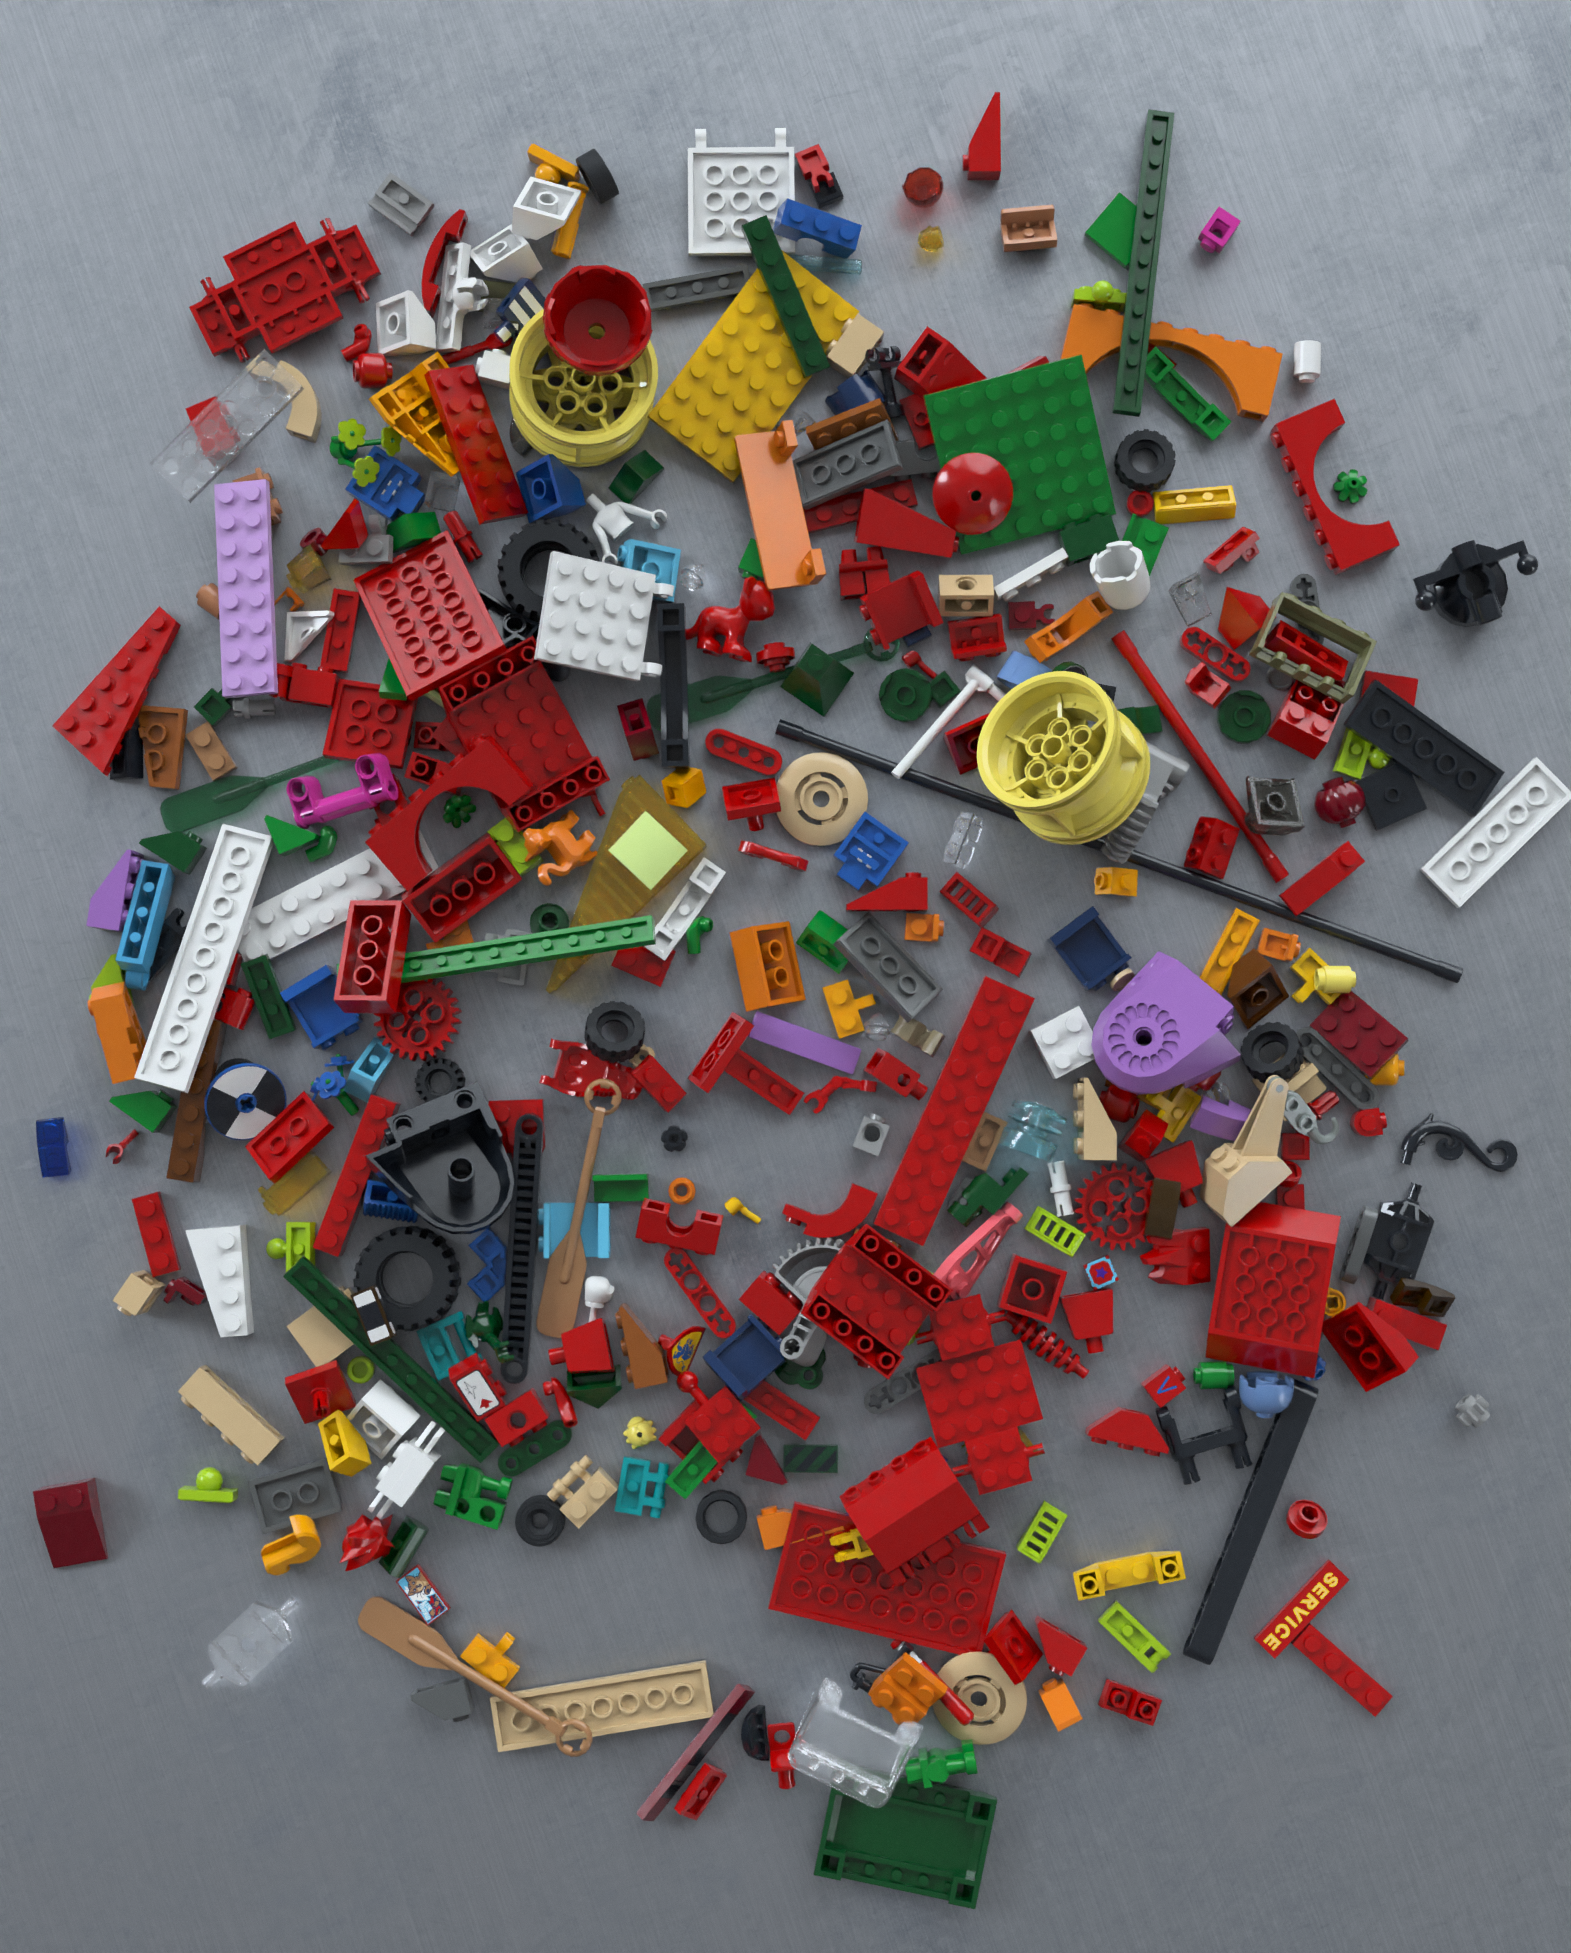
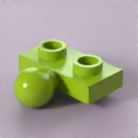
M1101 280L1096 282L1093 287L1082 286L1079 289H1074L1071 308H1073L1074 304L1088 303L1097 310L1113 309L1124 312L1126 293L1113 288L1108 281Z
M1346 727L1333 772L1359 780L1362 777L1367 760L1373 768L1382 769L1388 765L1390 758L1376 748L1370 750L1371 745Z
M286 1222V1242L281 1238L271 1239L266 1246L268 1256L277 1260L286 1255V1272L303 1255L315 1265V1248H313L315 1242L316 1222Z

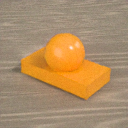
M531 143L527 153L529 161L538 165L535 178L559 184L561 178L569 182L579 181L580 173L577 166Z

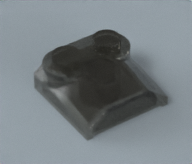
M1252 776L1245 778L1249 808L1245 815V824L1251 832L1262 835L1284 836L1300 832L1305 827L1294 778L1275 779Z

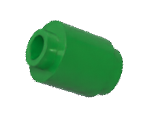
M1225 1361L1199 1362L1198 1368L1193 1369L1194 1384H1198L1201 1390L1227 1389L1228 1386L1234 1385L1233 1365L1226 1364Z

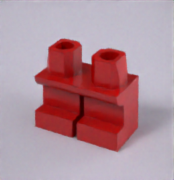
M881 546L866 548L867 561L857 562L856 549L842 550L841 564H839L838 568L840 601L860 599V597L865 595L863 575L865 576L866 594L891 583L887 559H884Z

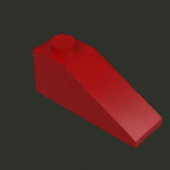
M1000 92L994 93L969 143L967 155H962V171H967V180H999Z
M1282 620L1265 639V648L1275 653L1278 651L1287 655L1286 659L1298 665L1306 664L1310 666L1311 672L1323 678L1329 676L1338 681L1344 678L1348 665L1346 659Z
M1346 841L1329 853L1279 896L1293 914L1298 916L1361 866L1365 860L1351 843Z
M918 872L905 873V877H900L846 904V912H926L928 910V877H921V873Z
M1369 1298L1366 1307L1403 1334L1406 1339L1439 1351L1447 1328L1446 1324L1379 1299Z

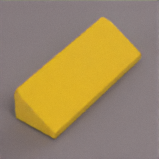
M1232 485L1152 493L1155 522L1161 525L1232 519L1235 517L1237 504Z

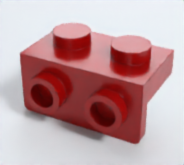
M1000 613L993 614V616H978L947 621L950 648L954 659L963 662L971 661L974 659V656L996 657L1001 655V652L1007 651Z
M1200 816L1195 826L1190 847L1186 853L1184 867L1199 870L1218 879H1224L1240 828L1218 818Z

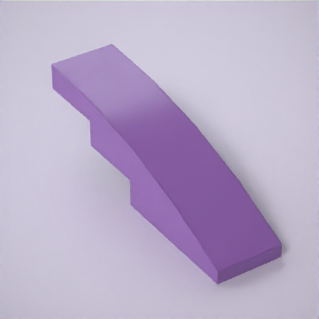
M756 1011L752 1024L755 1026L747 1037L853 1075L862 1049Z

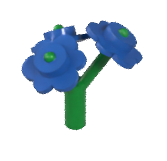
M336 1054L335 1057H330L331 1062L325 1063L324 1066H337V1071L333 1073L324 1072L320 1078L316 1077L315 1081L311 1082L310 1092L314 1093L311 1101H315L318 1093L325 1100L331 1096L336 1097L347 1112L353 1116L359 1111V1108L344 1091L347 1082L344 1078L343 1065L354 1063V1060H347L346 1055Z

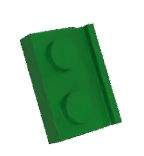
M1133 513L1122 541H1130L1134 547L1142 551L1150 576L1169 527L1146 518H1141Z

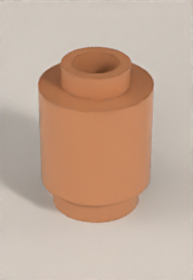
M210 583L208 586L204 584L196 594V598H198L197 605L219 620L218 586L214 583Z

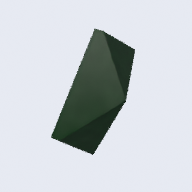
M614 1365V1372L571 1374L567 1371L568 1396L599 1409L622 1389L621 1365Z

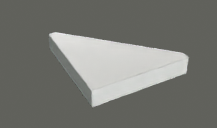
M287 612L284 661L294 662L334 617V612Z

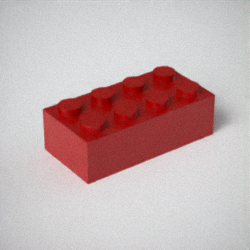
M350 900L334 994V1001L344 1013L396 1014L412 915L402 900Z

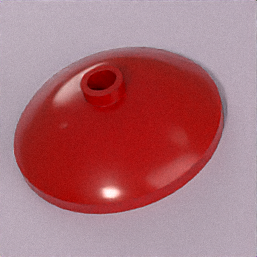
M982 453L958 455L949 460L940 469L935 478L932 491L934 508L939 518L956 532L967 535L988 532L1005 519L1011 508L1013 500L1011 478L1004 466L988 455ZM976 490L979 491V499L972 500V492Z

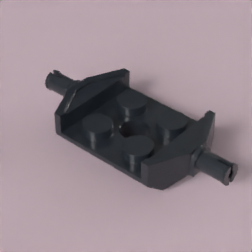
M1411 1182L1407 1198L1404 1200L1380 1202L1379 1205L1381 1209L1363 1264L1378 1280L1372 1296L1384 1300L1388 1284L1399 1282L1401 1278L1415 1280L1434 1224L1433 1218L1419 1206V1202H1416L1423 1187ZM1397 1234H1403L1406 1238V1245L1402 1249H1396L1393 1245V1238Z

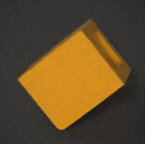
M692 767L690 769H676L661 780L666 803L670 805L688 808L706 794L702 769Z

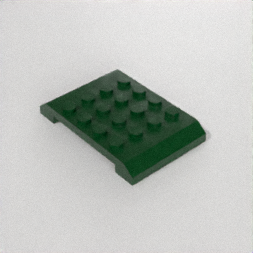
M836 1763L814 1867V1875L841 1881V1878L868 1883L947 1900L948 1904L975 1909L997 1805V1797L981 1791L940 1784L933 1781L932 1787L924 1788L923 1781L908 1784L907 1776L853 1764Z

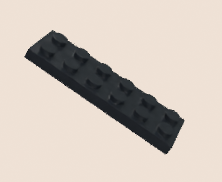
M1378 680L1371 682L1343 724L1471 817L1476 816L1505 773Z

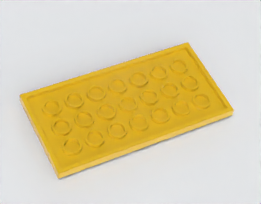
M782 251L822 348L826 352L833 340L838 341L842 336L841 329L849 318L853 320L859 311ZM758 268L647 416V418L732 483L741 472L734 442L735 436L771 432L811 378V376L804 378Z

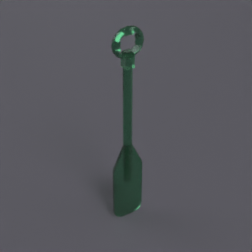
M870 628L864 635L863 643L828 655L838 662L865 654L875 661H888L897 654L900 640L897 639L891 642L892 645H895L891 653L887 650L881 652L880 656L872 653L873 647L871 642L868 641L869 631L873 630V628ZM793 666L787 667L785 671L771 672L752 679L719 675L688 684L689 724L731 710L754 689L784 680ZM660 693L652 696L647 703V711L651 723L658 731H661Z
M321 756L266 777L231 775L166 798L161 803L160 812L164 825L170 832H184L240 812L267 787L342 760Z

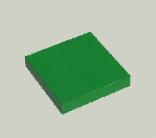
M1119 192L1088 228L1085 236L1123 268H1126L1130 263L1136 205Z

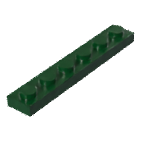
M767 215L743 224L741 230L804 378L828 369L830 364Z

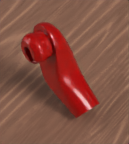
M551 1377V1381H545L542 1384L544 1394L546 1396L555 1395L558 1412L564 1426L567 1428L574 1427L578 1421L572 1401L562 1383L557 1378Z

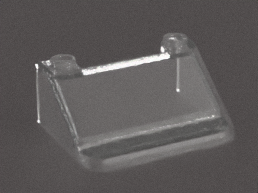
M824 1678L814 1690L788 1753L789 1763L794 1769L870 1807H883L889 1801L924 1726L914 1721L912 1723L905 1721L898 1726L895 1735L886 1732L838 1708L842 1698L841 1689L835 1682Z

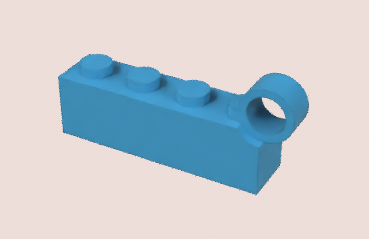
M142 860L115 960L122 970H127L125 983L129 989L145 991L149 983L150 967L153 965L176 877L169 864Z

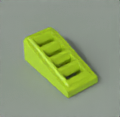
M1037 1206L1024 1227L1030 1233L1070 1257L1074 1256L1086 1236L1085 1233L1040 1206ZM1044 1215L1047 1218L1040 1230L1034 1229L1041 1216ZM1051 1221L1056 1222L1049 1236L1044 1235ZM1062 1226L1065 1228V1231L1059 1241L1056 1242L1054 1238ZM1072 1232L1075 1236L1068 1248L1063 1245Z
M1044 1500L1015 1547L1018 1551L1040 1564L1068 1515ZM1045 1511L1057 1518L1056 1523L1043 1516ZM1041 1521L1052 1528L1051 1531L1047 1532L1038 1526V1523ZM1036 1531L1046 1538L1044 1542L1032 1535L1033 1532ZM1028 1541L1040 1547L1038 1552L1027 1546Z

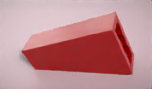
M862 489L854 542L949 558L952 557V552H957L959 537L955 536V530L871 489Z

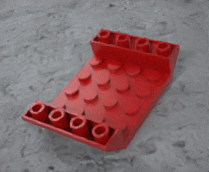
M533 636L438 687L445 713L467 753L469 754L472 751L469 746L480 736L486 739L492 735L533 783L534 786L510 806L500 797L489 791L497 808L517 832L610 780L598 756H591L541 662L543 661L534 660L537 642Z
M1259 1202L1233 1227L1226 1223L1205 1358L1310 1378L1315 1377L1341 1216Z

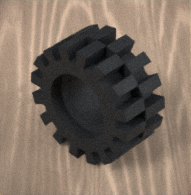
M433 1058L423 1063L422 1067L418 1069L417 1077L414 1081L416 1083V1092L419 1093L421 1100L425 1102L463 1088L464 1082H466L463 1076L464 1072L458 1067V1064L445 1058ZM436 1072H444L450 1078V1086L443 1093L435 1092L430 1086V1079Z

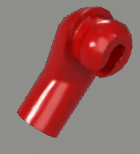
M365 324L355 326L353 344L341 350L346 362L368 351L372 334Z

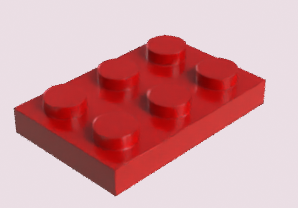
M305 1091L245 1146L267 1178L274 1184L335 1128L315 1101H311L312 1097Z

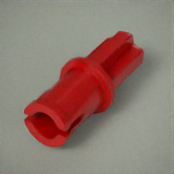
M451 511L447 513L443 520L455 538L453 540L454 543H458L467 562L472 563L474 559L478 560L481 558L483 553L472 538V531H468L458 512Z
M1329 1090L1314 1102H1308L1307 1105L1315 1114L1316 1120L1320 1121L1322 1120V1115L1337 1105L1340 1100L1334 1091Z

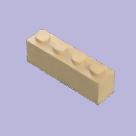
M207 1365L201 1366L178 1391L182 1395V1402L191 1409L195 1407L202 1414L201 1419L207 1425L217 1427L222 1432L221 1437L231 1446L235 1444L242 1451L240 1453L241 1456L250 1464H261L285 1438Z

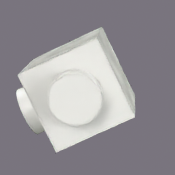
M493 349L492 352L485 350L483 358H478L475 370L478 373L480 382L509 390L510 356H508L507 352L499 349Z

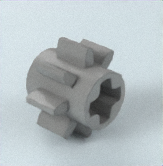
M1467 1394L1457 1403L1455 1408L1459 1413L1455 1417L1464 1426L1469 1427L1472 1424L1477 1428L1490 1416V1413L1486 1410L1490 1404L1478 1394L1475 1397Z

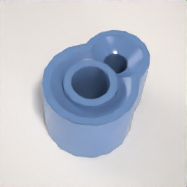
M1012 651L997 675V679L1005 686L1013 689L1034 676L1052 672V670L1031 657L1017 651Z

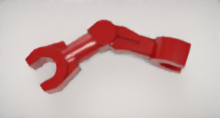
M834 1076L821 1090L818 1089L806 1095L804 1102L807 1104L812 1098H816L819 1101V1105L813 1112L817 1114L824 1109L829 1100L828 1097L840 1087L843 1089L854 1088L861 1091L876 1092L877 1082Z

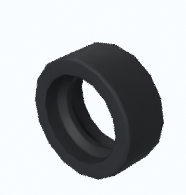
M591 149L576 158L577 166L586 184L600 204L619 194L612 174L595 149Z
M712 1491L704 1496L698 1505L695 1517L697 1529L711 1543H731L739 1538L745 1529L747 1522L746 1506L741 1498L731 1491ZM717 1501L729 1502L737 1511L736 1525L725 1533L713 1531L706 1523V1511L711 1504Z

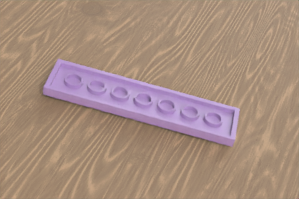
M262 479L214 484L222 696L225 698L278 694L269 481Z

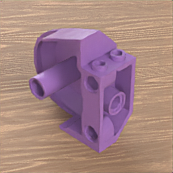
M1158 951L1101 1012L1093 1029L1091 1043L1096 1065L1108 1081L1119 1089L1137 1095L1156 1094L1183 1084L1184 1088H1188L1240 1061L1241 1054L1225 1037L1234 1025L1232 1023L1234 1019V1006L1180 961ZM1142 1043H1149V1044L1146 1045V1046H1141V1045H1139V1044H1142Z

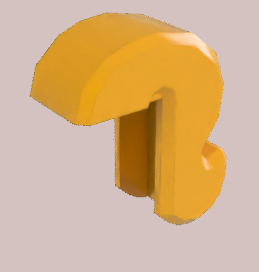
M305 1515L289 1516L294 1532L263 1546L261 1556L268 1574H284L290 1570V1564L309 1561L318 1554L321 1542L315 1522L310 1517Z

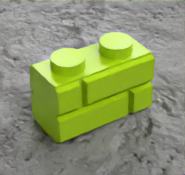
M506 818L487 831L522 877L544 861L538 855L532 860L525 862L524 859L528 855V851L524 846L525 838L523 832H517Z

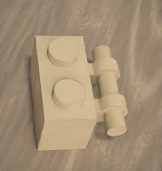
M587 1455L579 1462L575 1461L570 1466L571 1470L562 1479L558 1478L553 1483L554 1487L547 1493L548 1497L554 1502L561 1495L567 1499L559 1510L578 1529L619 1487V1484L601 1466L591 1475L586 1469L593 1461ZM580 1477L584 1483L573 1492L569 1487Z

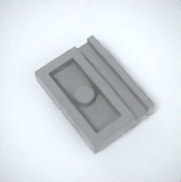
M391 172L377 189L372 200L368 202L372 209L411 237L434 208L433 202Z

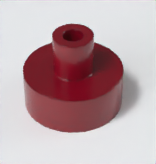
M315 528L302 538L300 546L307 554L317 552L320 556H323L327 553L328 549L324 550L320 546L327 535L321 528Z

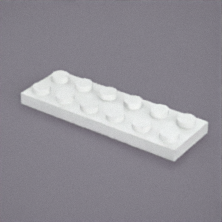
M1537 757L1533 758L1420 871L1456 908H1460L1571 799V791Z

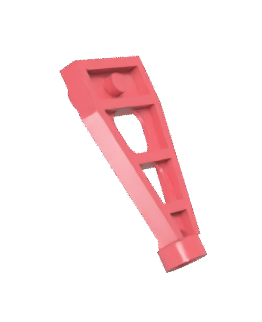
M1006 1202L1001 1209L996 1211L994 1215L957 1247L933 1274L953 1289L948 1296L950 1300L954 1301L965 1298L970 1293L972 1286L979 1278L1010 1226L1017 1224L1023 1217V1214L1009 1202ZM992 1233L984 1247H982L980 1243ZM975 1250L977 1257L970 1269L965 1272L960 1264L970 1252Z

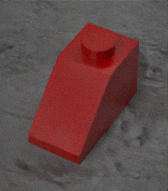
M1146 1109L1118 1144L1117 1148L1138 1162L1148 1159L1160 1144L1169 1124Z
M1037 1615L1035 1622L1045 1659L1050 1664L1048 1668L1060 1676H1063L1065 1673L1072 1677L1087 1650L1086 1644Z

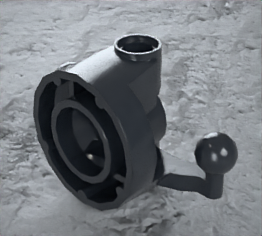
M1475 540L1462 543L1451 549L1452 553L1439 565L1435 572L1413 579L1418 592L1415 604L1422 611H1430L1435 608L1438 614L1446 621L1462 627L1478 626L1502 617V606L1505 604L1508 592L1506 574L1498 562L1518 554L1520 558L1517 561V570L1523 575H1532L1538 569V560L1535 556L1528 553L1524 540L1498 550L1493 547L1476 544ZM1471 572L1481 578L1485 587L1483 597L1476 600L1472 598L1473 593L1467 589L1465 583L1467 576L1463 573Z

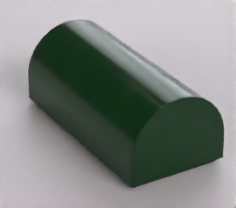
M406 1515L391 1540L394 1547H391L389 1554L384 1558L382 1556L378 1563L389 1575L401 1578L429 1529L423 1523Z

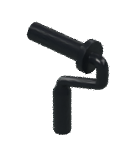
M905 1642L889 1663V1667L905 1652L910 1655L914 1647L910 1643ZM857 1663L850 1672V1678L853 1681L852 1688L854 1690L860 1688L869 1693L873 1683L865 1679L866 1674L864 1672H860L858 1675L857 1673L860 1669L882 1674L886 1668L866 1663Z

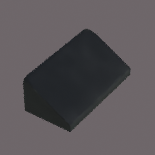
M133 724L131 730L126 731L120 743L122 748L118 755L115 754L110 764L112 768L110 780L143 778V740L140 738L138 730L140 725Z

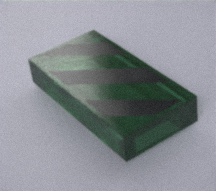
M784 1444L783 1472L838 1473V1444Z

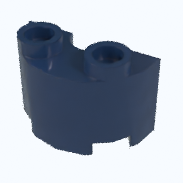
M865 370L862 375L857 373L837 387L839 391L827 396L825 400L833 414L838 415L878 398L884 404L886 397L869 371Z

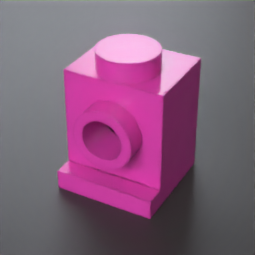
M1219 206L1198 237L1202 241L1200 243L1201 247L1209 253L1216 251L1220 254L1241 221ZM1213 232L1219 233L1221 238H1218L1217 236H1215V235L1212 234V233H1213Z

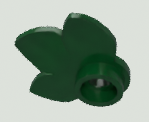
M824 1348L818 1360L812 1366L804 1367L787 1359L786 1362L775 1370V1374L782 1382L788 1385L799 1384L807 1390L817 1388L823 1381V1371L821 1368L826 1361ZM812 1371L814 1374L813 1378L809 1381L806 1380L805 1373Z

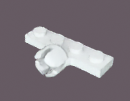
M464 242L446 245L435 349V351L440 353L460 351L465 314L481 310L488 303V299H481V297L489 295L488 287L481 279L476 280V277L468 278L471 245Z

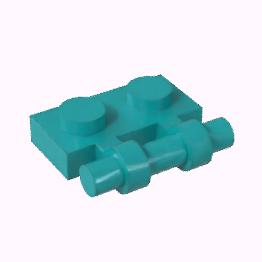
M624 1456L614 1511L641 1516L643 1505L651 1506L650 1517L660 1518L662 1508H665L666 1504L664 1493L667 1483L665 1480L670 1475L668 1474L670 1464L659 1462L657 1472L649 1471L651 1460ZM647 1481L655 1482L653 1496L645 1495Z

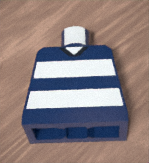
M520 278L496 309V313L503 323L493 333L503 344L513 335L517 338L525 324L535 314L544 309L546 299L530 279Z

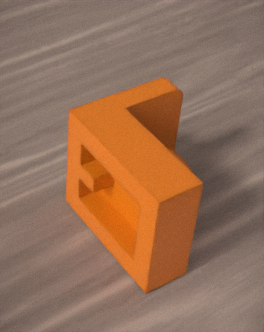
M906 913L904 940L937 942L938 936L943 937L944 921L939 920L940 914Z

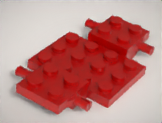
M325 218L329 228H327L324 220L320 221V225L326 235L306 244L296 222L293 221L223 256L234 281L216 289L211 277L205 278L207 283L202 279L200 283L207 295L200 302L189 307L213 356L216 357L228 350H235L240 363L246 362L244 357L247 361L251 357L244 344L262 334L270 352L273 354L343 319L334 300L335 297L354 290L360 304L365 303L361 293L367 302L370 297L363 285L367 281L381 275V272L357 225L355 224L345 230L336 231L331 219Z
M980 1294L944 1303L937 1312L931 1310L929 1313L931 1320L930 1330L915 1334V1338L926 1336L924 1339L917 1340V1345L934 1341L939 1349L942 1361L918 1367L916 1372L937 1447L941 1448L965 1442L968 1453L967 1464L952 1467L953 1472L964 1470L954 1473L956 1478L971 1474L976 1481L979 1495L1033 1481L1029 1469V1458L1045 1454L1044 1449L1033 1452V1450L1043 1448L1042 1442L1026 1447L1021 1441L1017 1427L1043 1419L1021 1339L994 1346L991 1324L1007 1321L1006 1316L995 1318L996 1316L1004 1315L1005 1311L1003 1309L988 1314L983 1307Z

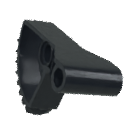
M478 589L507 649L531 636L537 642L540 623L528 619L487 592ZM541 662L551 680L561 682L568 678L570 667Z

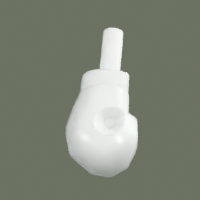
M591 1276L585 1282V1305L591 1307L589 1322L596 1320L597 1308H603L604 1303L610 1301L613 1296L614 1287L610 1285L605 1277Z

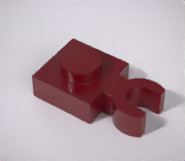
M1035 601L1008 602L1007 604L1009 631L1036 629V622L1046 626L1055 622V619L1044 617L1045 611L1054 609L1053 604H1045L1040 609H1035Z

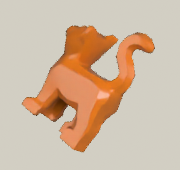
M572 809L562 815L558 821L549 823L543 829L527 828L523 832L525 838L524 846L528 851V855L524 859L525 862L541 854L545 848L556 862V864L547 863L539 866L538 879L543 885L549 886L552 883L548 873L558 877L568 875L571 870L584 866L598 854L596 850H589L596 838L589 830L579 836V840H576L570 832L580 819Z

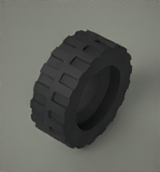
M1149 429L1137 430L1131 435L1128 434L1124 441L1120 443L1114 461L1115 473L1119 476L1120 482L1124 483L1130 490L1134 489L1138 492H1151L1152 490L1160 489L1161 485H1165L1171 476L1176 462L1174 460L1176 454L1173 451V445L1167 440V437L1155 430L1149 431ZM1140 449L1151 450L1158 459L1156 469L1150 473L1137 471L1132 465L1133 454Z
M610 1001L609 1003H601L600 1006L592 1009V1013H589L587 1017L584 1038L587 1042L588 1050L590 1049L595 1057H599L602 1061H610L609 1063H621L627 1059L634 1058V1055L638 1054L643 1046L645 1035L644 1018L641 1017V1013L636 1011L632 1005H627L625 1002ZM611 1021L623 1023L628 1029V1036L619 1043L609 1042L602 1035V1027Z
M1267 1022L1264 1025H1258L1254 1030L1248 1032L1247 1037H1244L1242 1041L1243 1045L1240 1049L1242 1053L1241 1058L1251 1076L1255 1080L1258 1079L1261 1083H1265L1272 1075H1278L1284 1080L1293 1077V1074L1300 1070V1065L1303 1064V1046L1294 1029H1290V1026L1287 1024ZM1273 1042H1279L1284 1045L1285 1055L1282 1059L1271 1064L1261 1061L1259 1053L1265 1045Z

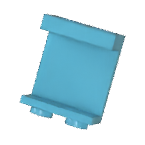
M611 1202L586 1203L580 1230L586 1257H611ZM544 1203V1209H539V1225H544V1236H539V1252H544V1258L551 1257V1254L570 1230L575 1203Z

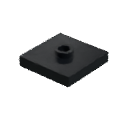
M1397 763L1355 781L1363 789L1365 807L1376 831L1427 809L1413 775Z

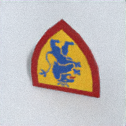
M692 1326L680 1333L675 1339L664 1334L659 1337L658 1344L664 1350H667L668 1367L672 1374L678 1376L680 1373L689 1370L706 1330L705 1327Z

